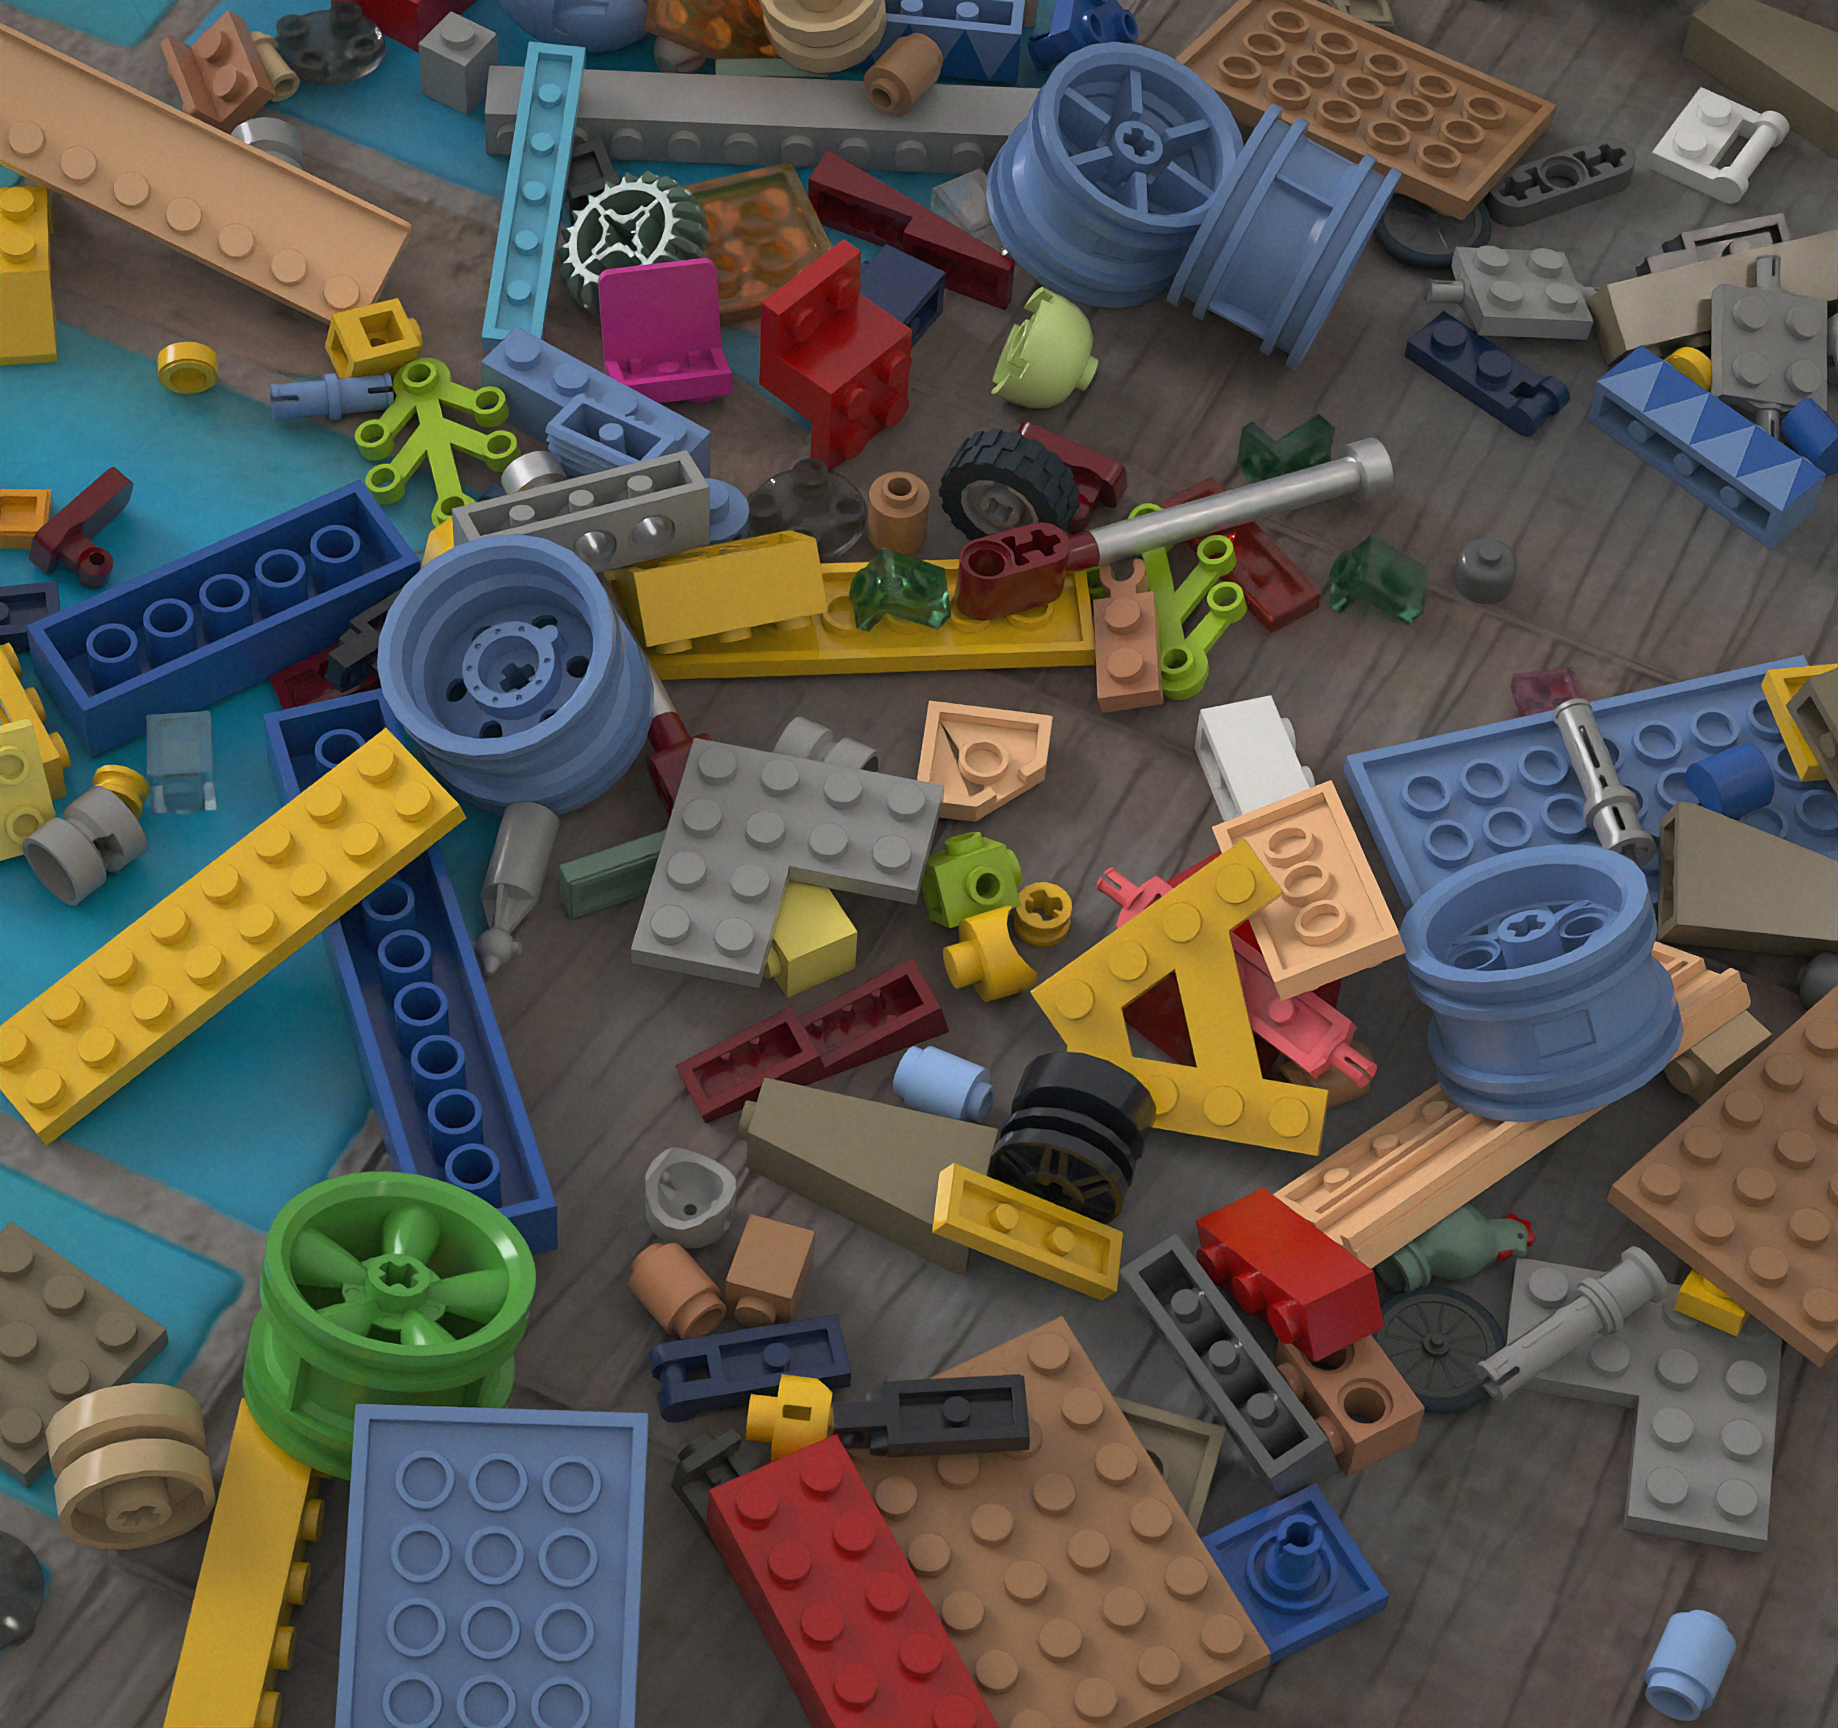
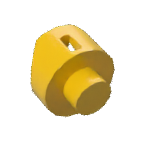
M1011 905L961 920L959 924L960 943L943 948L945 968L954 988L959 989L973 984L980 998L986 1003L1032 989L1037 984V971L1030 968L1018 955L1009 937L1007 919L1012 909Z
M782 1374L778 1397L751 1394L746 1426V1441L772 1444L771 1463L826 1439L828 1426L831 1425L832 1392L817 1378Z

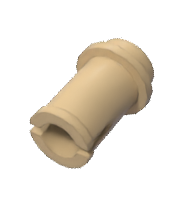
M259 31L251 32L250 35L275 93L271 100L280 102L290 98L299 87V77L288 67L278 53L279 46L272 36Z

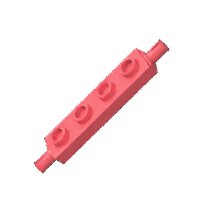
M1113 867L1107 869L1104 874L1120 890L1102 877L1099 878L1096 886L1099 892L1104 893L1122 907L1116 924L1117 928L1174 889L1158 876L1137 887ZM1230 932L1252 1032L1315 1080L1333 1066L1356 1083V1086L1362 1088L1370 1081L1351 1064L1356 1065L1372 1078L1377 1071V1064L1369 1061L1349 1046L1353 1034L1357 1030L1353 1022L1312 991L1304 992L1281 1001L1263 955L1233 932Z

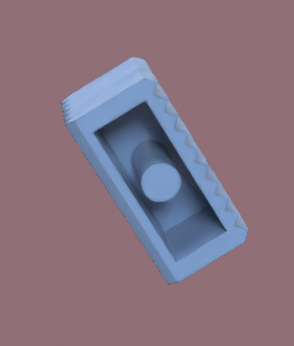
M585 393L577 394L548 423L545 433H548L546 441L550 442L548 450L556 456L568 480L677 453L674 433L665 435L664 429L655 430L654 424L645 426L644 420L635 421L634 415L626 417L624 411L616 412L615 406L606 408L605 402L596 403L595 398L586 399Z

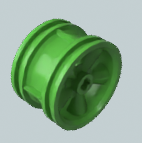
M388 1171L352 1173L322 1181L296 1195L277 1214L267 1236L259 1283L262 1307L251 1327L243 1371V1391L246 1403L258 1426L268 1438L291 1457L320 1472L351 1481L355 1404L508 1409L515 1376L513 1353L518 1348L525 1333L536 1283L535 1264L525 1239L507 1217L485 1200L453 1184L422 1175Z

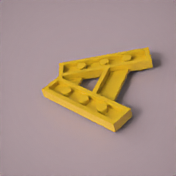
M1245 838L1030 991L1067 1044L1066 1052L1085 1053L1108 1060L1131 1073L1149 1090L1157 1107L1153 1128L1315 1156L1320 1155L1330 1090L1263 1079L1230 932L1285 893ZM1174 972L1178 981L1197 1068L1133 1057L1123 1009Z

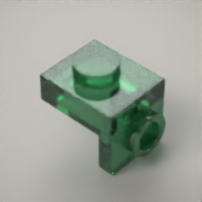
M1318 414L1275 441L1256 423L1251 422L1242 428L1237 464L1249 481L1257 483L1330 462L1335 427Z
M1370 535L1351 551L1347 550L1341 553L1333 563L1329 573V580L1332 583L1329 607L1341 613L1358 599L1362 598L1409 625L1424 612L1428 567Z
M882 548L865 568L860 569L855 574L851 582L849 597L853 603L857 629L869 632L888 613L939 630L952 616L945 568Z

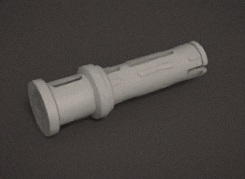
M1581 698L1563 702L1553 712L1554 722L1560 730L1571 758L1572 766L1587 799L1582 814L1586 825L1591 830L1596 831L1602 846L1601 848L1615 851L1634 861L1641 868L1654 857L1657 847L1652 835L1643 831L1637 817L1640 809L1637 797L1634 792L1620 783L1610 753L1594 718L1590 702ZM1623 846H1625V848H1626V851H1627L1626 854H1622V853H1621L1622 850H1623V849H1622Z
M1632 1246L1622 1253V1262L1595 1280L1587 1277L1579 1282L1573 1292V1300L1487 1360L1475 1365L1478 1379L1482 1380L1487 1376L1491 1378L1490 1381L1482 1385L1484 1389L1496 1401L1502 1402L1513 1391L1596 1333L1612 1335L1623 1328V1319L1648 1301L1658 1303L1666 1298L1669 1293L1668 1285L1663 1273L1653 1259L1642 1249Z

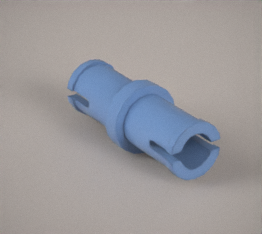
M336 373L323 374L322 380L286 384L270 383V403L277 402L271 408L273 421L279 422L284 419L326 416L327 421L341 420V414L387 410L391 404H394L393 392H388L389 387H392L390 373L337 379Z

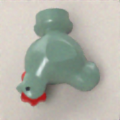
M1467 1202L1374 1267L1380 1279L1392 1292L1396 1294L1404 1290L1409 1294L1419 1286L1426 1287L1431 1280V1275L1448 1280L1463 1281L1474 1278L1496 1261L1505 1262L1512 1256L1525 1257L1527 1247L1533 1245L1536 1237L1531 1231L1530 1221L1520 1219L1512 1213L1507 1214L1505 1219L1487 1218Z

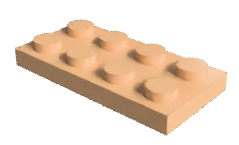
M1332 780L1212 827L1222 853L1245 838L1285 893L1249 919L1281 1001L1304 992L1313 991L1322 985L1363 969L1377 966L1386 960L1406 953L1400 933Z

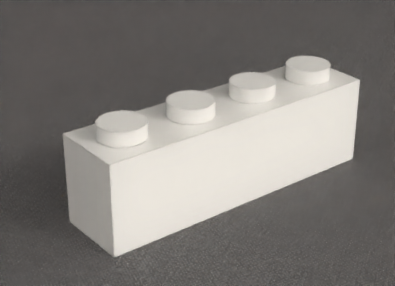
M1271 695L1200 710L1194 749L1224 822L1315 787L1314 777L1308 766L1301 767L1296 756V740L1292 724L1288 718H1280Z

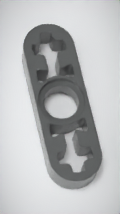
M1600 138L1512 168L1488 192L1485 207L1489 212L1490 218L1504 226L1519 227L1625 190L1631 182L1636 162L1635 152L1627 143L1621 140ZM1553 176H1562L1570 179L1575 185L1570 188H1559L1550 184L1547 179Z

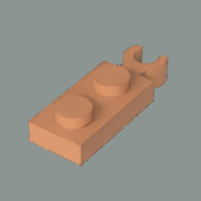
M1141 559L1134 560V573L1129 579L1124 581L1114 579L1110 563L1103 564L1100 569L1099 577L1107 598L1093 600L1097 697L1102 713L1163 704L1158 604L1154 591L1148 592L1149 578Z

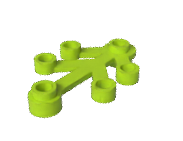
M419 358L406 363L397 371L393 379V390L396 395L394 404L388 407L379 420L373 419L362 423L356 429L355 440L361 455L365 459L372 461L384 459L394 449L395 436L415 413L418 414L420 425L390 464L377 465L367 473L365 483L368 491L378 504L390 505L396 503L405 493V484L428 456L439 497L431 515L434 528H436L452 516L453 508L476 503L473 498L463 494L452 448L485 461L490 469L497 472H504L514 460L521 457V451L516 437L509 431L499 430L486 435L443 417L441 408L445 405L474 415L476 422L483 427L499 426L506 421L510 412L506 397L501 389L488 386L477 391L471 390L452 382L448 367L440 360ZM496 404L492 409L483 410L488 405ZM382 437L376 442L368 443L373 438ZM508 448L504 453L494 454L499 449ZM392 481L386 487H379L384 482Z
M1151 503L1142 504L1131 511L1128 519L1159 511L1163 508ZM1212 535L1201 541L1197 548L1199 563L1176 592L1167 552L1173 548L1174 544L1137 555L1143 558L1149 578V591H1154L1158 604L1163 695L1172 700L1189 699L1202 690L1209 674V662L1206 654L1228 626L1239 621L1247 610L1243 590L1238 584L1221 582L1213 586L1220 576H1224L1234 569L1237 561L1231 540L1222 535ZM1215 553H1225L1221 558L1209 559ZM1102 565L1086 569L1091 605H1093V600L1107 598L1103 587L1091 588L1093 584L1101 582L1099 573ZM1208 593L1207 602L1210 612L1185 639L1182 624ZM1236 600L1229 606H1219L1222 601ZM1183 665V666L1180 667V668L1172 669V668H1174V667Z

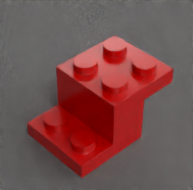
M844 239L761 302L759 385L812 422L810 462L827 474L844 460H851L857 457L870 439L885 427L895 426L904 417L909 406V372L912 365V359L910 358L912 329L859 293L861 287V251Z

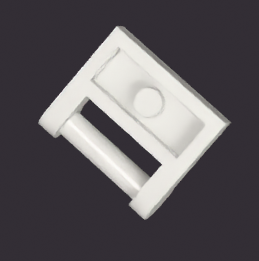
M1700 87L1652 151L1648 168L1719 201L1735 204L1749 187L1748 178L1770 148L1779 146L1787 136L1789 124L1786 118L1778 112L1765 111L1760 114ZM1738 135L1749 139L1730 167H1724L1721 170L1715 168Z

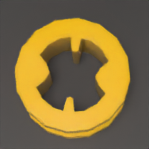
M104 765L98 768L92 780L93 786H102L114 793L125 803L136 819L139 820L143 812V803L150 792L147 780L135 770L125 766Z
M1036 882L1025 886L1018 893L1021 906L1015 907L1013 916L1015 932L1027 944L1037 947H1050L1060 943L1067 936L1070 929V917L1072 914L1071 898L1061 887L1048 882ZM1043 908L1044 913L1047 916H1053V919L1043 921L1039 913L1032 912L1034 909Z

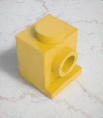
M399 298L332 314L325 348L339 379L382 375V373H390V376L394 377L403 365L417 359L418 353L423 350V338L414 318H407Z

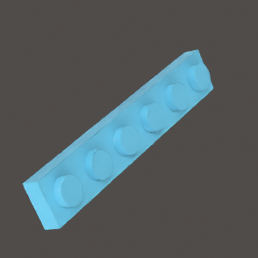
M530 41L528 44L482 331V348L486 350H493L516 326L541 340L544 338L586 65L585 47Z

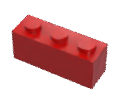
M1264 1187L1195 1220L1201 1248L1196 1252V1258L1215 1286L1219 1285L1232 1295L1247 1314H1255L1268 1324L1284 1344L1291 1343L1313 1362H1317L1384 1328L1374 1271Z

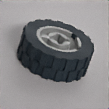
M991 429L989 432H984L983 430L975 432L971 439L967 437L963 441L940 481L942 484L938 490L939 497H942L943 502L941 506L944 513L949 515L951 523L957 530L960 529L967 535L966 538L972 541L1038 522L1055 525L1065 532L1079 506L1080 500H1077L1080 493L1078 484H1075L1073 480L1074 475L1070 468L1061 462V458L1054 451L1051 452L1046 449L1041 442L1026 438L1022 433L1015 431L1010 433L1004 432L1002 429Z

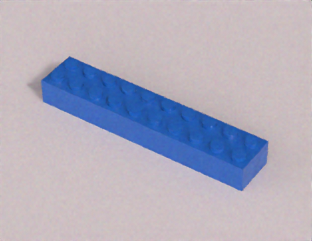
M382 688L263 714L268 762L282 807L385 728L408 750L399 721L385 699ZM437 841L320 932L393 1172L422 1175L469 1191L485 1200L509 1219L525 1239L532 1255L558 1249L557 1205Z

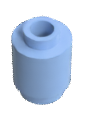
M916 1046L910 1047L898 1065L892 1087L893 1094L904 1098V1104L908 1108L973 1123V1121L979 1123L984 1121L993 1105L996 1094V1087L989 1084V1069L933 1046H928L924 1050Z
M1692 1610L1689 1613L1682 1612L1671 1616L1645 1674V1681L1648 1685L1645 1697L1653 1708L1676 1720L1693 1721L1699 1717L1701 1711L1711 1707L1736 1650V1641L1728 1631L1724 1621L1716 1615L1703 1610Z

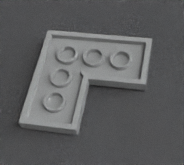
M694 738L632 943V963L759 988L789 881L916 905L944 800V785Z
M1516 1257L1512 1271L1505 1331L1506 1346L1573 1300V1292L1579 1282L1587 1277L1596 1280L1606 1272ZM1667 1283L1669 1293L1662 1301L1658 1303L1648 1301L1623 1319L1624 1325L1622 1329L1612 1335L1596 1333L1518 1388L1635 1409L1623 1529L1756 1553L1763 1552L1768 1536L1782 1338L1752 1314H1750L1736 1337L1674 1310L1678 1292L1682 1285Z

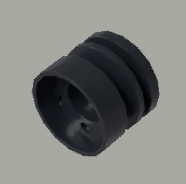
M1063 1051L1037 1056L1024 1070L1012 1101L1011 1116L1004 1122L1000 1140L995 1144L991 1154L989 1173L995 1180L1102 1224H1108L1123 1209L1127 1189L1131 1186L1134 1179L1136 1161L1142 1157L1154 1125L1157 1107L1149 1090L1136 1077L1108 1060L1085 1053Z

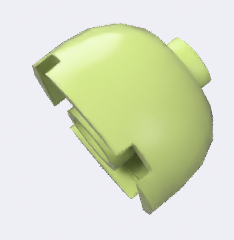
M1041 287L1034 292L1024 309L1034 313L1031 319H1026L1021 326L1014 324L1000 355L992 380L993 383L998 384L991 390L992 395L1028 409H1046L1062 403L1068 398L1074 388L1085 391L1098 366V359L1090 356L1093 334L1089 320L1079 307L1072 302Z

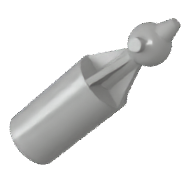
M515 802L505 808L480 896L490 929L483 932L478 941H471L474 954H477L482 961L484 975L488 977L493 976L500 966L507 964L514 954L522 953L521 941H514L510 934L524 917H528L536 911L560 822L550 809L537 803Z

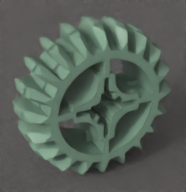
M648 170L640 178L627 172L620 185L617 186L606 180L605 189L602 194L597 197L587 194L589 204L583 211H571L575 224L561 230L566 244L561 246L556 253L562 264L558 271L562 276L563 282L567 285L566 287L570 290V295L580 306H584L593 316L601 319L598 277L603 271L705 258L703 251L712 245L708 237L709 234L706 231L710 225L706 220L705 213L697 205L698 201L689 190H684L677 181L670 179L667 175L659 178ZM635 244L637 251L634 252L630 246Z

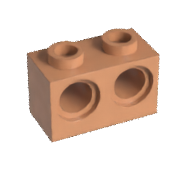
M1372 1335L1317 1361L1332 1366L1335 1370L1331 1371L1320 1370L1314 1367L1311 1363L1315 1362L1291 1343L1284 1344L1279 1339L1273 1365L1328 1438L1337 1464L1346 1477L1416 1442L1425 1407ZM1362 1415L1372 1420L1373 1423H1358L1349 1416Z

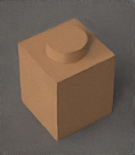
M750 1214L725 1281V1305L727 1307L725 1316L737 1319L748 1328L794 1321L814 1265L815 1231Z

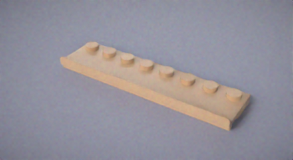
M0 23L1 166L330 326L332 314L377 302L388 281V275L402 248L405 249L410 240L409 235L412 228L409 222Z
M1655 941L1651 954L1653 958L1660 961L1671 975L1684 1029L1679 1049L1669 1061L1671 1062L1750 1006L1751 1000L1747 984L1741 981L1738 970L1729 968L1721 974L1706 969L1703 958ZM1437 1083L1273 1195L1371 1269L1607 1105L1585 1113L1554 1120L1529 1122L1491 1120L1468 1113L1449 1101L1439 1083Z

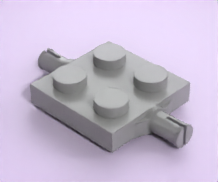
M1481 246L1479 248L1456 247L1451 265L1456 281L1427 279L1425 282L1424 300H1426V303L1457 304L1459 307H1462L1471 317L1478 335L1581 340L1588 339L1593 324L1586 301L1601 289L1599 287H1584L1582 284H1579L1573 275L1564 252H1556L1546 248L1514 250L1500 249L1495 246Z
M1761 254L1756 257L1757 287L1750 288L1722 283L1712 290L1711 393L1715 394L1726 404L1737 405L1756 415V424L1779 441V416L1788 414L1805 397L1808 399L1812 398L1825 412L1827 411V300L1797 296L1781 289V256L1777 254L1774 256L1773 254Z

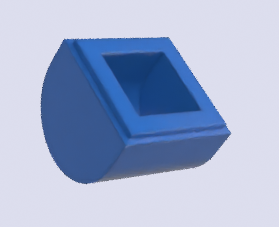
M1805 397L1785 416L1780 426V433L1798 455L1808 459L1815 467L1826 474L1825 477H1828L1838 472V425L1812 398L1808 399Z
M1749 742L1742 743L1691 764L1687 768L1684 781L1704 808L1732 819L1771 804L1775 789L1773 773L1767 759L1754 744Z

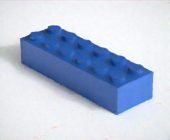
M357 480L27 625L26 629L34 674L89 756L93 758L263 681L277 672L337 645L339 638L348 631L349 621L403 588L421 570L420 560L361 480Z

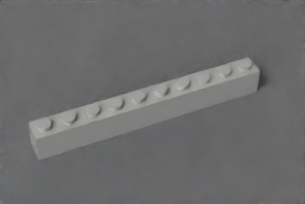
M489 65L485 105L486 154L511 155L525 67ZM585 69L573 146L601 137L608 157L611 160L816 168L829 150L861 170L988 175V171L1000 148L1006 143L1013 129L1029 115V110L1040 89L933 84L907 113L894 115L879 110L871 103L864 87V81Z

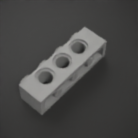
M685 450L453 508L454 547L485 536L521 534L544 538L571 550L595 574L619 569L631 564L709 545L710 487L688 451Z

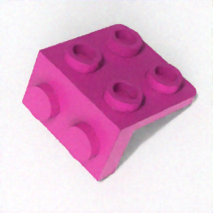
M699 258L607 269L599 275L598 289L606 375L657 403L681 400L690 403H706L714 400L717 396L733 394L732 372L721 347L717 270L710 259Z

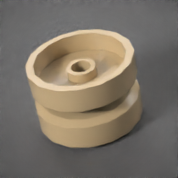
M759 0L763 12L766 35L777 55L795 68L817 74L843 71L863 62L880 45L887 26L885 0Z
M130 1383L102 1388L74 1399L54 1414L46 1429L53 1476L58 1479L54 1485L61 1532L77 1544L97 1549H135L161 1544L191 1531L208 1518L216 1505L209 1457L204 1454L207 1445L200 1403L185 1390L165 1384Z

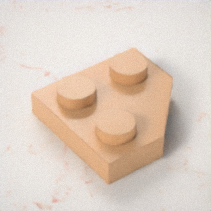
M929 700L917 780L944 785V800L939 817L976 822L1044 781L1053 716Z

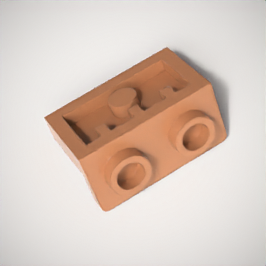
M229 10L210 28L205 30L191 47L170 35L160 43L168 62L167 72L176 83L181 95L183 112L229 135L238 125L250 120L275 95L244 18Z

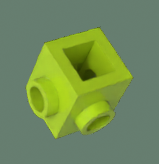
M970 832L945 840V850L929 855L921 888L931 921L948 928L959 926L961 920L1008 905H1011L1012 908L1021 906L1016 888L1022 884L1021 869L1012 850L1006 849L1005 844L986 837L982 838L981 832Z

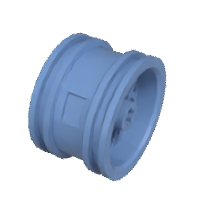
M1557 844L1529 847L1499 854L1469 865L1441 880L1424 893L1404 917L1399 930L1406 950L1402 957L1407 964L1411 988L1419 1000L1430 1007L1433 1013L1427 1030L1431 1058L1436 1065L1439 1086L1449 1101L1468 1113L1491 1120L1513 1122L1554 1120L1585 1113L1617 1101L1644 1086L1667 1066L1679 1049L1684 1029L1672 978L1660 961L1653 958L1651 954L1658 933V927L1646 877L1634 861L1615 851L1591 845Z

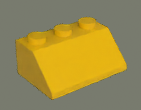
M792 530L698 547L614 569L630 624L640 643L646 647L654 646L655 654H670L691 649V638L712 634L715 635L717 643L752 637L751 627L773 622L775 623L776 631L804 628L812 625L811 615L828 612L816 538Z

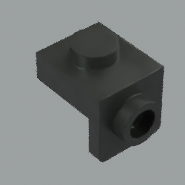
M601 137L573 146L564 207L571 224L575 223L571 211H583L589 204L587 194L596 197L602 194L605 189L606 180L617 186L621 184V176L619 173L614 172Z
M734 1428L718 1438H715L712 1432H707L684 1447L677 1456L680 1463L676 1466L671 1483L675 1493L718 1553L720 1552L708 1531L709 1526L706 1522L709 1490L753 1471L739 1452L742 1438Z

